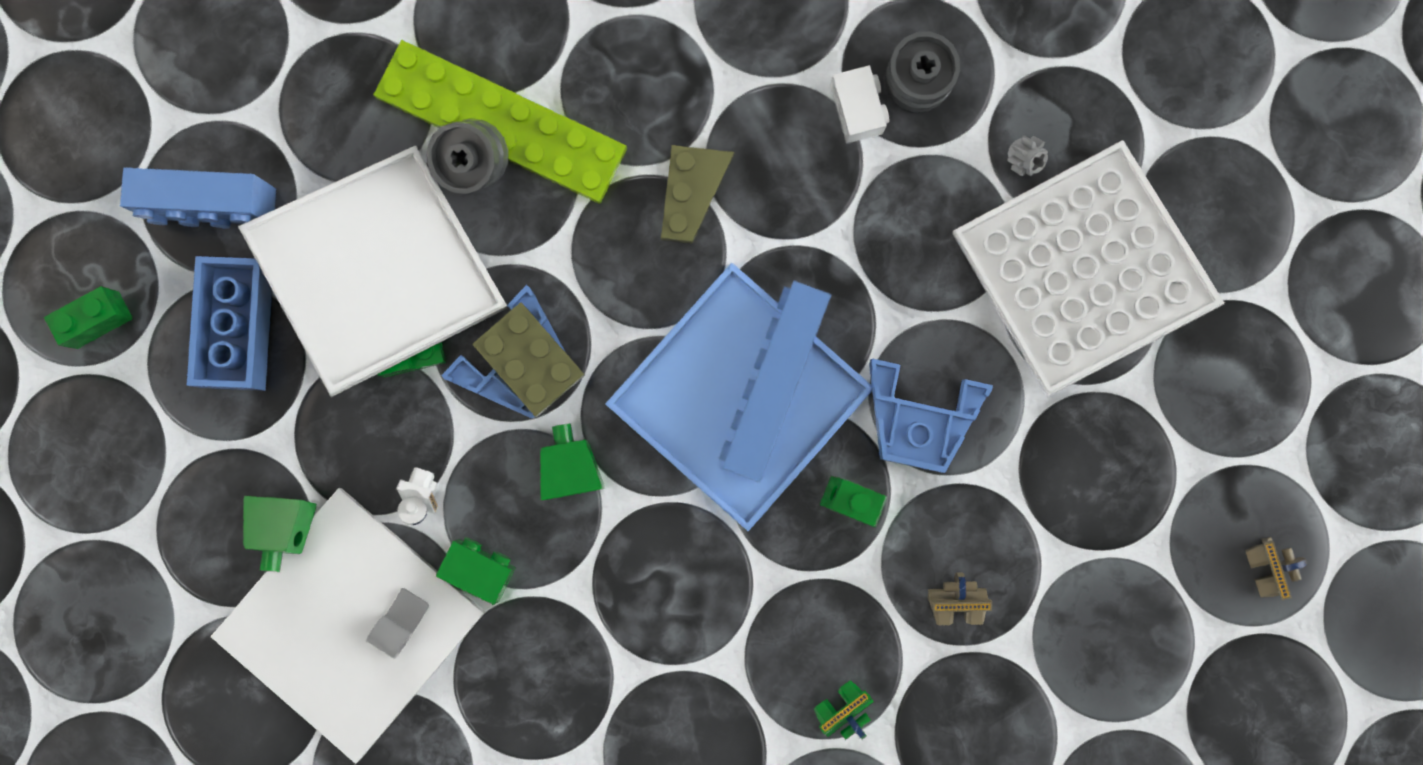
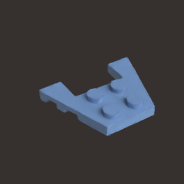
M526 285L507 306L512 310L522 302L564 350L532 289ZM460 355L441 375L444 379L529 418H535L494 369L485 377L463 355Z
M870 359L869 368L880 459L945 473L965 439L964 436L971 423L977 418L984 400L990 395L993 385L967 379L962 380L956 411L895 398L894 394L900 365Z

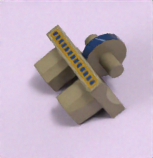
M1271 537L1261 539L1262 544L1246 549L1245 552L1251 568L1268 564L1271 568L1272 575L1255 579L1260 597L1280 595L1281 600L1291 599L1292 596L1284 572H1289L1292 582L1301 580L1299 569L1307 566L1306 558H1295L1292 548H1285L1281 550L1284 561L1280 562Z
M963 572L955 573L954 582H943V589H928V600L937 625L953 624L954 612H964V619L968 624L982 625L986 611H992V600L988 599L986 588H977L976 581L966 582Z

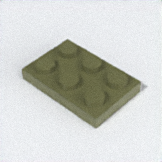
M522 302L472 344L535 417L543 413L585 376Z

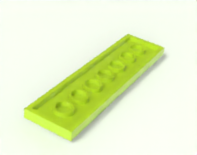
M404 40L400 41L374 93L377 99L438 128L466 119L484 120L495 126L503 135L509 150L508 161L599 204L627 150L626 145Z

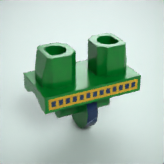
M850 680L838 690L847 703L842 709L837 712L828 699L822 701L814 708L815 714L821 723L818 727L827 737H830L846 723L850 725L840 731L845 740L854 733L861 740L867 736L862 727L871 721L870 717L866 712L856 720L854 717L874 703L866 690L862 692Z

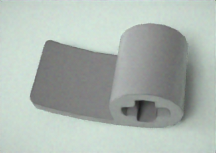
M402 588L387 614L376 623L366 641L395 659L417 628L429 604L407 589Z

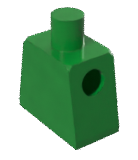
M571 423L552 426L555 445L542 447L540 450L541 501L605 489L589 441H574Z
M830 476L819 505L876 528L887 501V496L848 480Z
M244 496L243 545L245 549L262 552L261 571L280 572L283 553L301 554L303 552L317 504L297 499Z

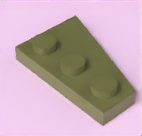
M672 145L661 240L693 243L715 193L718 191L723 176L734 157V152Z

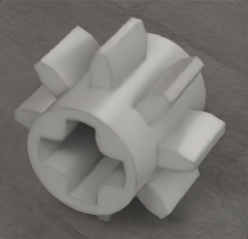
M1025 135L1015 140L1008 150L1009 158L1007 161L1013 164L1011 170L1021 176L1025 173L1032 176L1033 173L1040 172L1048 160V151L1042 148L1045 142L1035 136H1032L1030 139Z

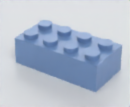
M123 168L120 207L133 212L132 216L147 219V223L167 225L168 220L179 221L180 225L198 227L199 222H210L212 227L230 228L231 224H244L275 210L276 188L255 174Z
M195 256L187 386L211 389L266 390L272 288L255 258Z

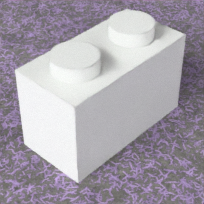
M870 65L834 74L830 86L846 144L883 134L887 126L886 123H889V114L886 105H881L878 96V93H881L880 81L877 74L872 75Z

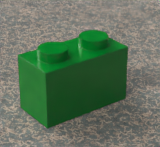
M100 286L45 316L44 319L58 346L79 349L127 323L133 317L119 291Z
M467 537L463 541L460 539L453 541L435 577L492 605L497 604L516 569L515 566L509 564L511 559L495 551L490 555L480 550L482 544Z

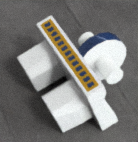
M414 467L409 482L400 480L397 490L402 501L398 506V515L403 523L417 525L424 521L427 516V510L429 513H436L438 504L434 494L438 485L433 481V473Z

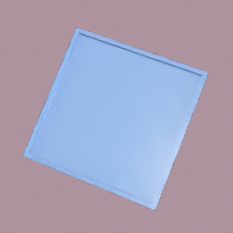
M731 263L605 404L743 528L749 531L872 392V385L815 336L760 482L722 468L725 461L720 460L719 456L725 441L732 442L736 430L732 429L731 425L737 409L744 412L748 402L742 396L749 379L756 381L759 370L755 369L754 365L760 349L767 350L771 340L765 337L773 317L779 319L782 310L777 308L778 303Z

